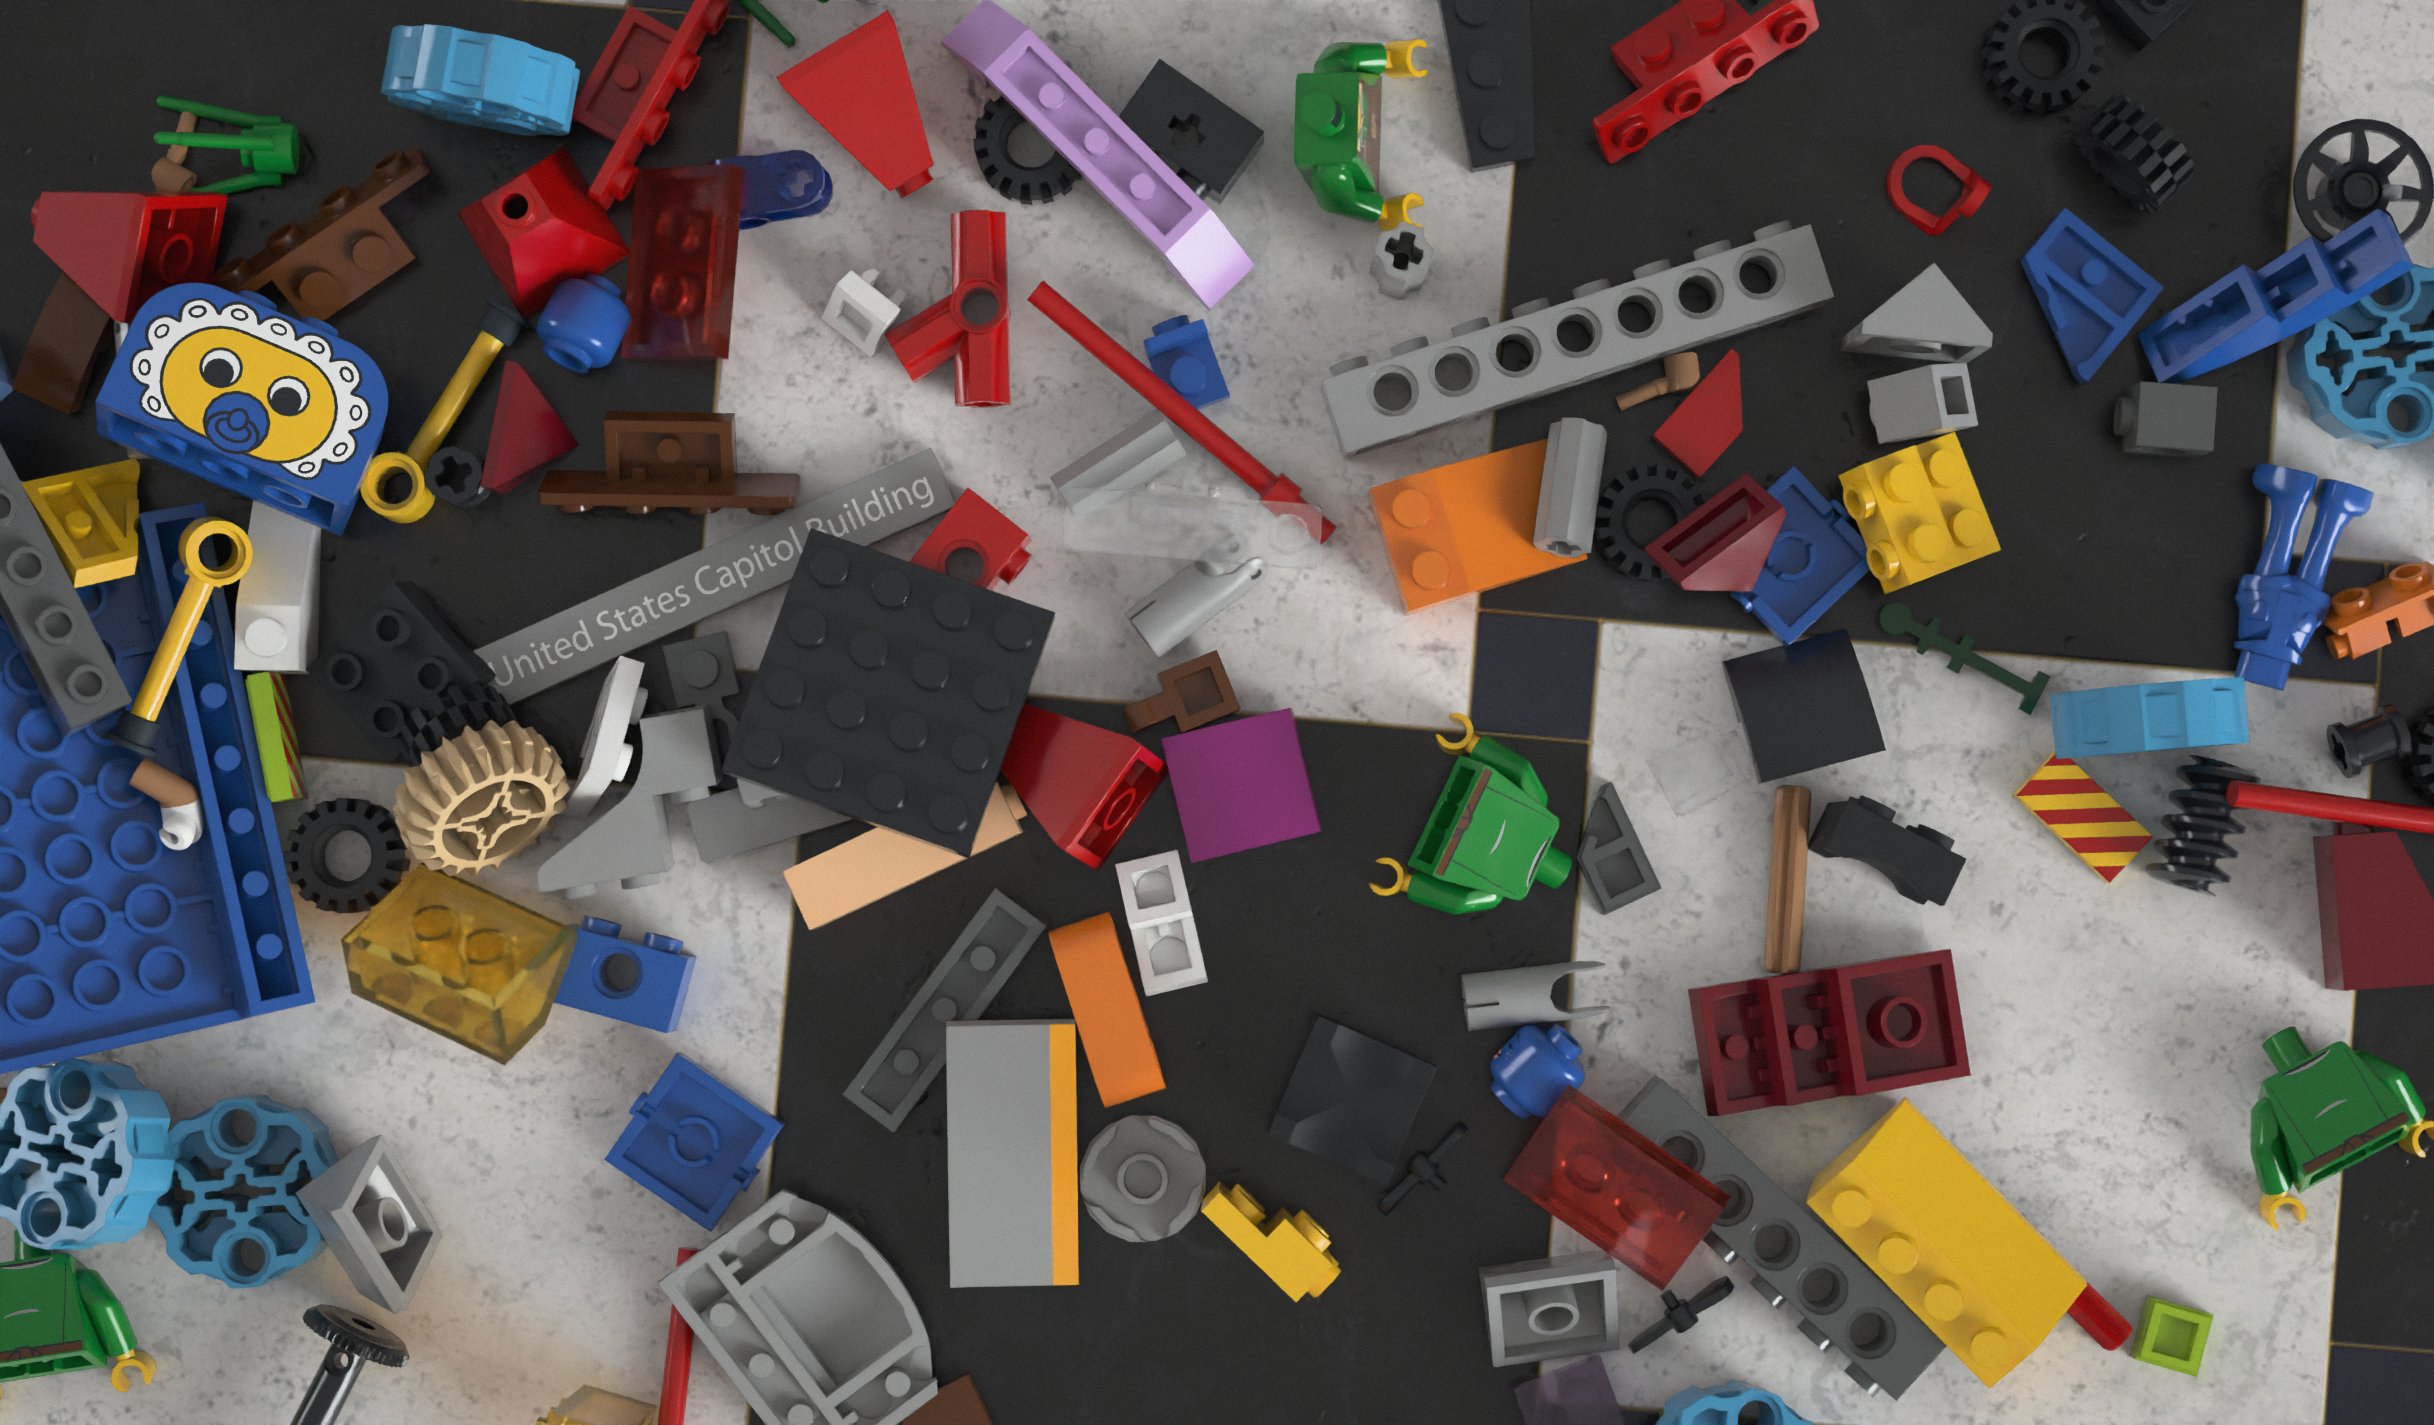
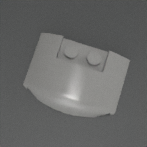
M782 1189L658 1281L659 1287L765 1425H897L938 1394L937 1376L932 1378L930 1341L925 1325L908 1290L892 1266L858 1230L843 1218L820 1205L796 1198L798 1196L797 1193Z

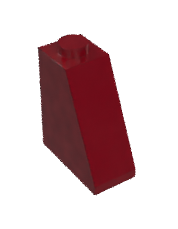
M2333 822L2334 835L2313 836L2325 989L2349 991L2434 984V899L2396 831L2374 832L2372 825Z

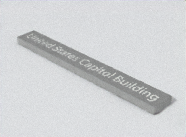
M928 448L473 652L481 657L497 675L487 685L494 687L498 694L502 693L511 707L617 660L620 655L626 656L790 583L811 528L868 548L949 512L956 501L932 448Z

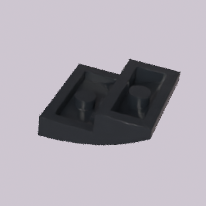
M1846 629L1793 642L1787 647L1782 645L1722 661L1738 723L1742 722L1758 784L1886 750L1869 691Z

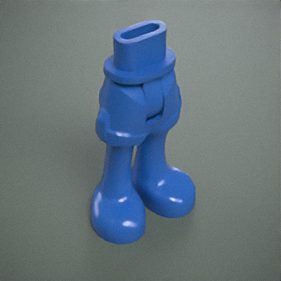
M2258 463L2256 464L2252 480L2256 489L2266 494L2270 499L2271 520L2253 574H2244L2242 576L2235 596L2239 607L2238 639L2244 641L2234 642V649L2241 651L2234 677H2244V681L2284 691L2291 664L2301 665L2303 660L2300 656L2307 646L2315 629L2325 623L2326 615L2331 605V597L2322 591L2329 564L2340 535L2351 519L2361 517L2371 509L2374 493L2342 481L2320 479L2314 497L2316 513L2312 530L2296 574L2291 576L2288 574L2294 544L2305 509L2313 495L2318 476L2296 469Z

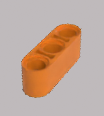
M1106 912L1048 931L1054 956L1104 1107L1108 1108L1166 1089L1162 1070L1110 913Z

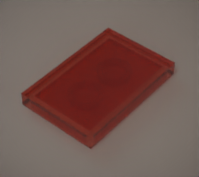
M731 164L639 169L635 182L625 305L628 307L632 318L622 339L621 358L633 361L728 359L744 168Z
M1569 1084L1503 1179L1661 1291L1665 1289L1731 1198L1730 1195Z

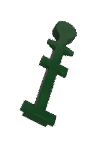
M1888 603L1878 613V625L1886 634L1893 636L1905 632L1919 640L1917 653L1923 655L1932 646L1952 657L1946 668L1958 674L1963 664L2023 695L2018 709L2028 715H2031L2051 677L2038 671L2030 683L1973 653L1971 649L1976 639L1967 634L1963 635L1959 645L1938 634L1940 619L1935 617L1926 627L1913 621L1910 609L1903 603Z

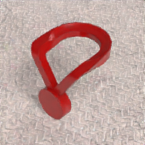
M1918 145L1903 151L1892 162L1887 174V193L1892 205L1923 232L1934 236L1943 233L1960 214L1967 219L1970 218L1983 203L1992 187V184L1978 176L1973 168L1953 157L1947 150L1935 145ZM1918 158L1936 160L1964 182L1962 196L1943 216H1936L1912 204L1906 198L1902 189V175L1905 168L1913 160Z

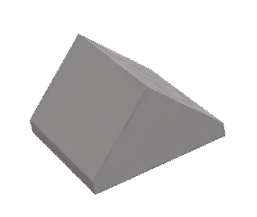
M1933 263L1847 333L1841 340L1840 351L1968 363L1992 347L1993 333L1938 266Z
M378 1135L361 1144L297 1191L296 1194L359 1294L393 1314L406 1311L443 1233L383 1136Z
M1605 1250L1478 1268L1493 1367L1620 1349L1616 1268L1614 1259Z

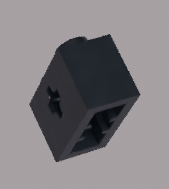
M1161 59L1157 61L1118 116L1202 201L1208 196L1219 205H1221L1264 144L1263 130ZM1191 126L1198 128L1199 147L1192 143L1185 144L1182 149L1175 147L1174 128L1181 132L1188 131Z

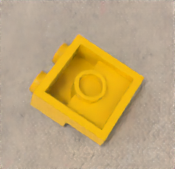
M1955 432L1917 446L1913 445L1838 475L1844 489L1843 500L1845 507L1851 517L1856 520L1867 547L1866 556L1869 568L1873 575L1879 579L1885 594L2001 550Z
M1220 1181L1202 1199L1201 1211L1296 1303L1306 1292L1314 1299L1317 1298L1341 1272V1269L1337 1267L1339 1262L1330 1255L1327 1249L1331 1244V1241L1328 1239L1329 1234L1303 1209L1293 1217L1282 1207L1265 1225L1262 1222L1266 1217L1263 1213L1265 1208L1244 1187L1237 1183L1230 1191Z

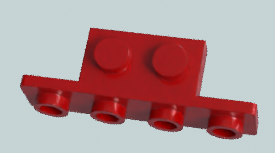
M695 0L678 31L630 5L627 8L575 101L571 120L614 144L587 194L597 206L607 211L614 199L623 201L631 191L639 173V168L634 163L646 143L653 146L661 137L670 117V112L665 110L676 88L683 91L691 83L701 60V57L696 55V52L707 32L715 35L721 29L729 14L731 1Z
M1682 0L1610 47L1615 63L1638 90L1592 121V126L1604 158L1610 164H1613L1627 154L1640 150L1650 139L1682 118L1692 116L1702 105L1729 87L1745 81L1755 70L1787 49L1800 45L1819 27L1813 0H1774L1751 16L1736 0Z

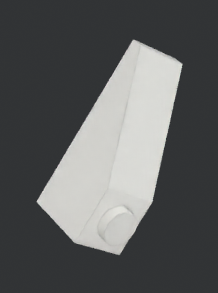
M253 500L247 535L252 545L253 555L249 569L240 578L236 602L234 669L251 673L270 671L280 674H310L306 669L318 658L321 528Z

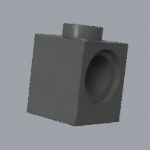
M2140 381L2125 389V397L2118 398L2114 411L2115 435H2122L2121 452L2198 458L2214 450L2218 387Z

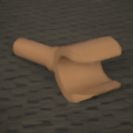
M182 112L176 132H193L198 117L190 112ZM171 145L167 156L160 158L153 166L151 176L157 191H188L194 188L197 175L181 166L186 158L188 146Z
M1687 352L1664 357L1666 377L1653 379L1648 383L1615 396L1621 411L1657 395L1688 392L1695 389L1701 379L1697 354Z

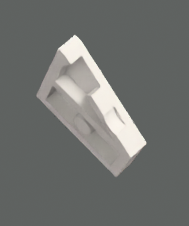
M620 655L606 677L579 757L583 758L578 780L570 793L566 794L565 802L567 808L561 812L562 814L585 821L612 780L619 782L623 780L633 751V745L624 743L628 724L635 726L638 724L648 695V689L639 687L645 663Z

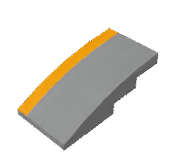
M1075 1019L946 1021L950 1288L1079 1285Z

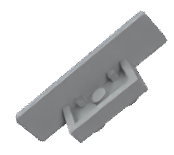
M737 779L739 787L711 795L704 799L691 801L686 807L700 858L707 864L855 820L741 779Z

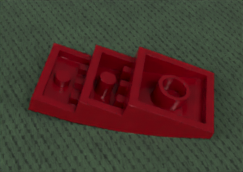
M1951 949L1802 970L1792 974L1770 975L1688 989L1708 1116H1723L1773 1106H1792L1842 1096H1861L1971 1076Z

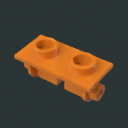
M2427 561L2404 564L2392 570L2388 578L2364 588H2349L2335 594L2331 598V605L2324 623L2326 627L2334 632L2326 636V644L2331 655L2336 660L2345 656L2349 660H2354L2359 656L2392 643L2386 622L2394 619L2397 633L2403 638L2434 625V566Z

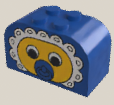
M185 283L171 286L152 296L140 308L133 319L95 401L97 435L342 536L361 493L360 487L370 463L378 454L388 411L387 386L376 363L354 344L338 338V331L331 325L312 317L304 316L301 318V321L279 313L276 311L277 306L271 300L255 292L241 290L239 295L210 284Z

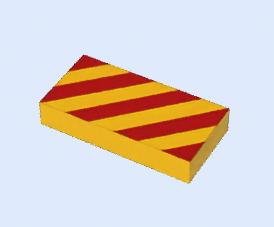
M2055 750L2012 795L2104 883H2110L2153 838L2140 823L2072 759H2056Z

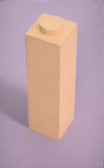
M999 778L997 779L970 857L1023 833L1018 819L1027 816L1028 813L1020 795L1010 782L1001 785ZM877 827L782 872L809 930H813L967 858Z

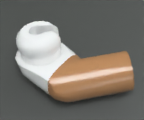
M145 757L134 772L129 785L160 802L163 828L159 830V837L163 844L173 850L186 849L200 839L205 825L199 791L193 783Z

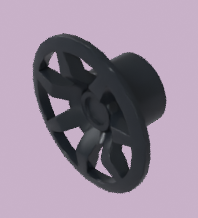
M2354 119L2327 128L2313 139L2304 150L2297 164L2293 179V196L2296 211L2303 225L2312 237L2322 244L2334 236L2321 226L2315 218L2313 211H2318L2320 217L2327 224L2340 229L2341 233L2376 209H2380L2390 216L2405 245L2422 229L2429 216L2434 199V180L2431 166L2424 152L2408 134L2386 122L2373 119ZM2365 132L2382 134L2400 146L2380 162L2374 164L2368 161L2369 146ZM2351 133V150L2348 162L2341 164L2336 159L2320 152L2323 146L2333 138ZM2407 154L2411 157L2418 170L2420 189L2406 185L2390 184L2388 176L2399 166ZM2313 163L2325 176L2320 180L2316 188L2315 198L2309 200L2307 195V177ZM2389 202H2419L2412 222L2403 232L2399 233L2393 217L2386 210Z

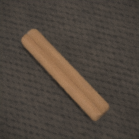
M1781 785L1775 790L1764 967L1766 971L1771 973H1796L1800 970L1811 808V791L1805 786Z

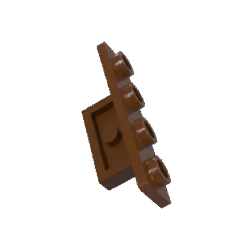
M418 147L412 148L405 154L401 149L387 154L372 167L371 177L353 189L349 185H345L328 194L318 205L320 211L299 225L296 221L284 224L266 239L265 244L267 247L247 261L244 257H237L223 265L213 275L212 280L214 283L212 285L239 295L241 290L255 292L273 280L301 318L307 316L324 321L415 259L413 250L380 206L429 174L430 168L425 156Z
M607 411L604 418L606 471L549 470L546 472L538 489L539 504L556 505L557 509L571 513L588 511L594 506H620L622 511L635 514L648 513L656 510L658 507H683L686 512L699 515L715 513L721 510V508H747L748 512L752 514L767 516L779 514L785 509L795 507L800 491V475L785 473H737L735 413Z

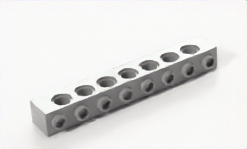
M1790 220L1778 222L1753 232L1756 241L1732 249L1730 240L1715 242L1693 251L1695 261L1672 268L1669 259L1652 262L1633 270L1635 280L1611 287L1608 278L1596 280L1573 289L1574 300L1552 307L1548 298L1533 300L1513 308L1511 311L1514 319L1490 326L1487 317L1474 319L1451 328L1453 338L1433 345H1429L1426 336L1418 337L1391 347L1392 358L1369 365L1366 356H1359L1331 366L1332 377L1322 380L1321 391L1343 459L1825 306L1834 298V294L1811 224L1792 229ZM1757 264L1763 267L1770 277L1769 291L1755 294L1745 289L1739 276L1741 266ZM1686 283H1696L1703 286L1710 296L1709 310L1703 313H1693L1686 310L1679 300L1680 286ZM1627 302H1635L1645 307L1650 316L1649 329L1640 333L1626 330L1618 319L1619 306ZM1568 321L1582 324L1590 335L1589 347L1581 352L1566 350L1557 339V327ZM1509 340L1520 342L1529 352V366L1517 372L1504 369L1497 361L1496 347L1502 342ZM1445 360H1457L1467 368L1470 382L1462 390H1446L1436 380L1435 367ZM1396 379L1407 387L1410 396L1409 403L1399 410H1386L1375 400V386L1383 380Z

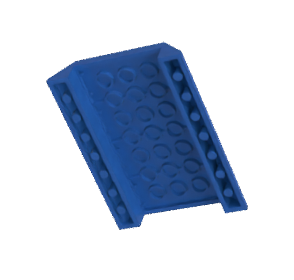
M204 502L139 513L136 531L138 534V558L135 574L75 588L132 699V702L125 710L131 711L188 581L189 575L184 573L186 568L179 557V539L184 529L191 522L207 517ZM212 535L207 536L201 542L198 550L201 563L208 568L218 567ZM223 585L221 588L214 586L155 720L161 726L151 748L156 750L154 757L127 749L105 738L107 731H115L123 711L64 738L0 615V1075L315 1003L271 800L267 796L242 671L234 669L235 639ZM145 757L193 783L199 791L205 825L200 839L186 849L173 850L163 844L159 837V830L163 828L160 802L129 785L134 772Z

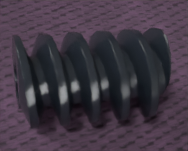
M2189 755L2198 764L2181 765L2177 767L2175 774L2191 788L2170 791L2168 796L2169 801L2181 809L2183 813L2166 814L2161 819L2162 826L2176 835V837L2155 840L2153 845L2158 853L2168 859V863L2147 865L2146 873L2150 877L2167 884L2217 897L2208 890L2209 885L2230 883L2231 876L2216 866L2217 859L2238 858L2239 854L2237 850L2223 841L2224 835L2245 834L2246 831L2244 825L2231 817L2232 810L2249 809L2230 806L2226 798L2227 788L2233 780L2260 784L2261 778L2251 771L2226 762Z

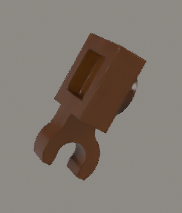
M1217 650L1158 673L1157 678L1163 692L1123 708L1122 712L1132 735L1174 717L1179 732L1182 734L1236 713L1241 708Z

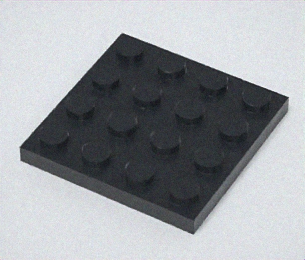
M811 528L721 770L726 775L969 859L1053 626L1055 612Z

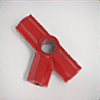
M965 210L959 213H951L952 294L884 335L913 383H916L954 359L955 406L992 408L1011 405L1009 346L1011 311L1008 302L1006 213L990 210ZM983 294L994 298L998 302V309L991 321L986 324L977 325L970 323L964 318V307L972 297Z

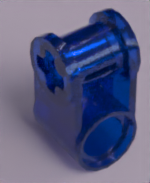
M789 150L759 156L726 157L706 164L714 228L719 231L747 230L772 222L811 217L820 214L828 207L833 197L834 185L830 174L812 154L803 150ZM804 171L814 182L804 184V195L797 197L787 186L797 183V173Z

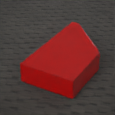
M1731 349L1651 436L1656 443L1697 480L1743 431L1739 354Z

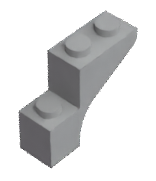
M710 704L651 713L639 719L643 741V755L640 772L633 788L622 801L539 867L537 872L539 893L558 890L559 900H570L596 894V883L621 879L622 889H635L660 883L659 873L667 872L675 864L662 794L670 793L672 803L700 800L710 797L708 786L717 785L724 779Z

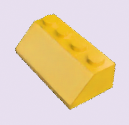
M1906 1097L1812 1178L1806 1203L1989 1389L2040 1346L2087 1286V1280Z

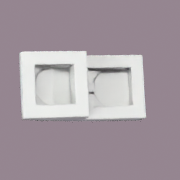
M1178 850L1115 864L1146 996L1208 982Z

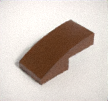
M64 271L56 282L34 327L15 376L12 389L70 415L81 407L98 353L110 347L114 335V320Z

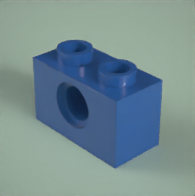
M584 915L582 925H563L543 1000L664 1033L677 1031L697 958L696 956L681 953L683 941L651 932H646L644 942L619 936L621 924ZM619 953L629 956L637 967L636 981L627 990L616 988L610 982L607 975L610 960Z

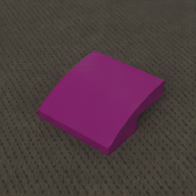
M1292 708L1161 739L1191 863L1322 832Z

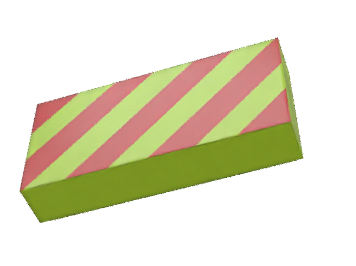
M267 671L248 675L245 682L268 799L271 802L282 803L308 799L285 674Z

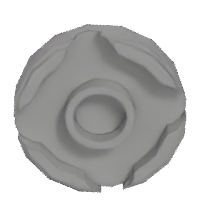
M1131 1114L1107 1124L1090 1141L1080 1165V1191L1089 1215L1107 1233L1129 1242L1157 1241L1178 1233L1196 1215L1206 1192V1164L1197 1142L1179 1124L1156 1114Z

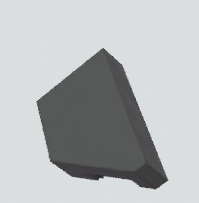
M1612 781L1601 785L1575 859L1601 914L1606 915L1662 888Z

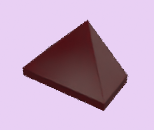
M511 361L505 362L480 484L481 487L491 492L504 495L579 445L532 373L521 364Z
M1745 473L1646 546L1645 551L1683 590L1752 591L1786 517V511L1781 503L1750 475Z

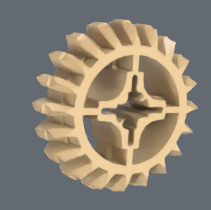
M491 719L486 722L481 730L474 731L466 725L461 736L452 740L442 736V746L433 752L422 751V763L419 766L409 767L404 770L406 783L399 785L394 790L397 803L392 810L396 817L395 823L401 832L400 836L408 851L413 852L417 860L425 863L430 871L442 869L450 877L464 869L472 877L483 866L490 865L493 869L497 870L501 861L511 856L520 859L519 852L528 845H540L539 834L542 831L552 830L557 827L554 815L561 813L567 808L564 796L570 788L566 781L567 775L561 767L563 762L553 746H549L545 738L538 734L533 727L522 729L513 720L500 728Z

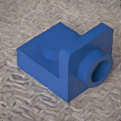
M1181 315L1163 321L1151 328L1154 337L1148 338L1143 342L1153 373L1197 410L1230 398L1208 337V330L1204 319L1190 323L1187 315Z

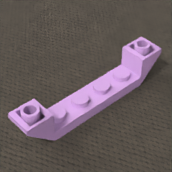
M983 0L941 41L942 45L986 89L992 85L1165 258V267L1209 311L1254 268V263L1214 212L1025 24L991 0Z

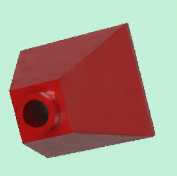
M888 10L776 77L783 90L889 191L896 189L901 199L934 180L928 170L934 164L895 21Z
M564 146L457 212V215L519 314L526 320L545 309L560 281L570 278L585 280L588 274L599 275L632 254L606 211L594 204L587 195L590 186Z
M218 191L41 192V197L37 199L31 212V223L35 228L33 242L113 320L121 323H132L140 308L152 296L166 288L185 283L211 285L228 195Z
M1024 704L1001 768L1003 774L1054 843L1065 852L1097 871L1103 866L1169 773L1165 762L1131 737L1028 704Z

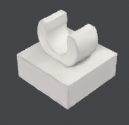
M875 268L865 271L861 277L850 270L836 284L822 319L871 357L886 342L887 338L884 334L891 331L901 310L900 307L906 293L898 289L892 297L886 298L874 288L880 274Z

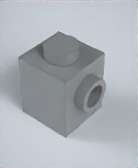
M1967 363L1927 365L1867 381L1871 400L1869 406L1870 418L1876 428L1879 444L1917 441L1978 426Z

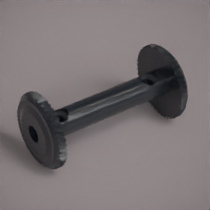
M320 1304L307 1309L302 1317L304 1323L309 1326V1329L314 1330L313 1332L330 1341L331 1345L290 1425H334L366 1360L390 1367H404L410 1358L405 1343L383 1326L349 1310L326 1304ZM344 1353L348 1357V1364L346 1367H344L341 1363V1358Z

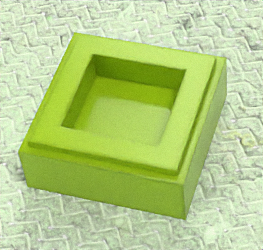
M2146 1295L2130 1357L2197 1377L2214 1315Z

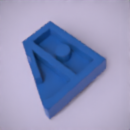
M2063 208L2055 216L2020 260L2072 375L2081 385L2091 379L2164 289V286L2067 208Z

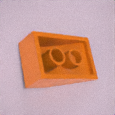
M1548 438L1437 467L1370 488L1368 498L1405 616L1588 559L1586 553L1580 555L1579 558L1557 557L1554 554L1537 550L1533 543Z

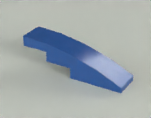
M2376 209L2324 244L2310 236L2258 271H2254L2245 264L2241 265L2137 333L2158 382L2177 384L2230 364L2306 329L2354 304L2414 268V265L2390 216L2380 209Z

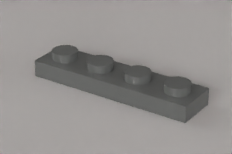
M995 888L842 1095L890 1131L896 1132L946 1064V1021L979 1020L1048 925L998 888Z

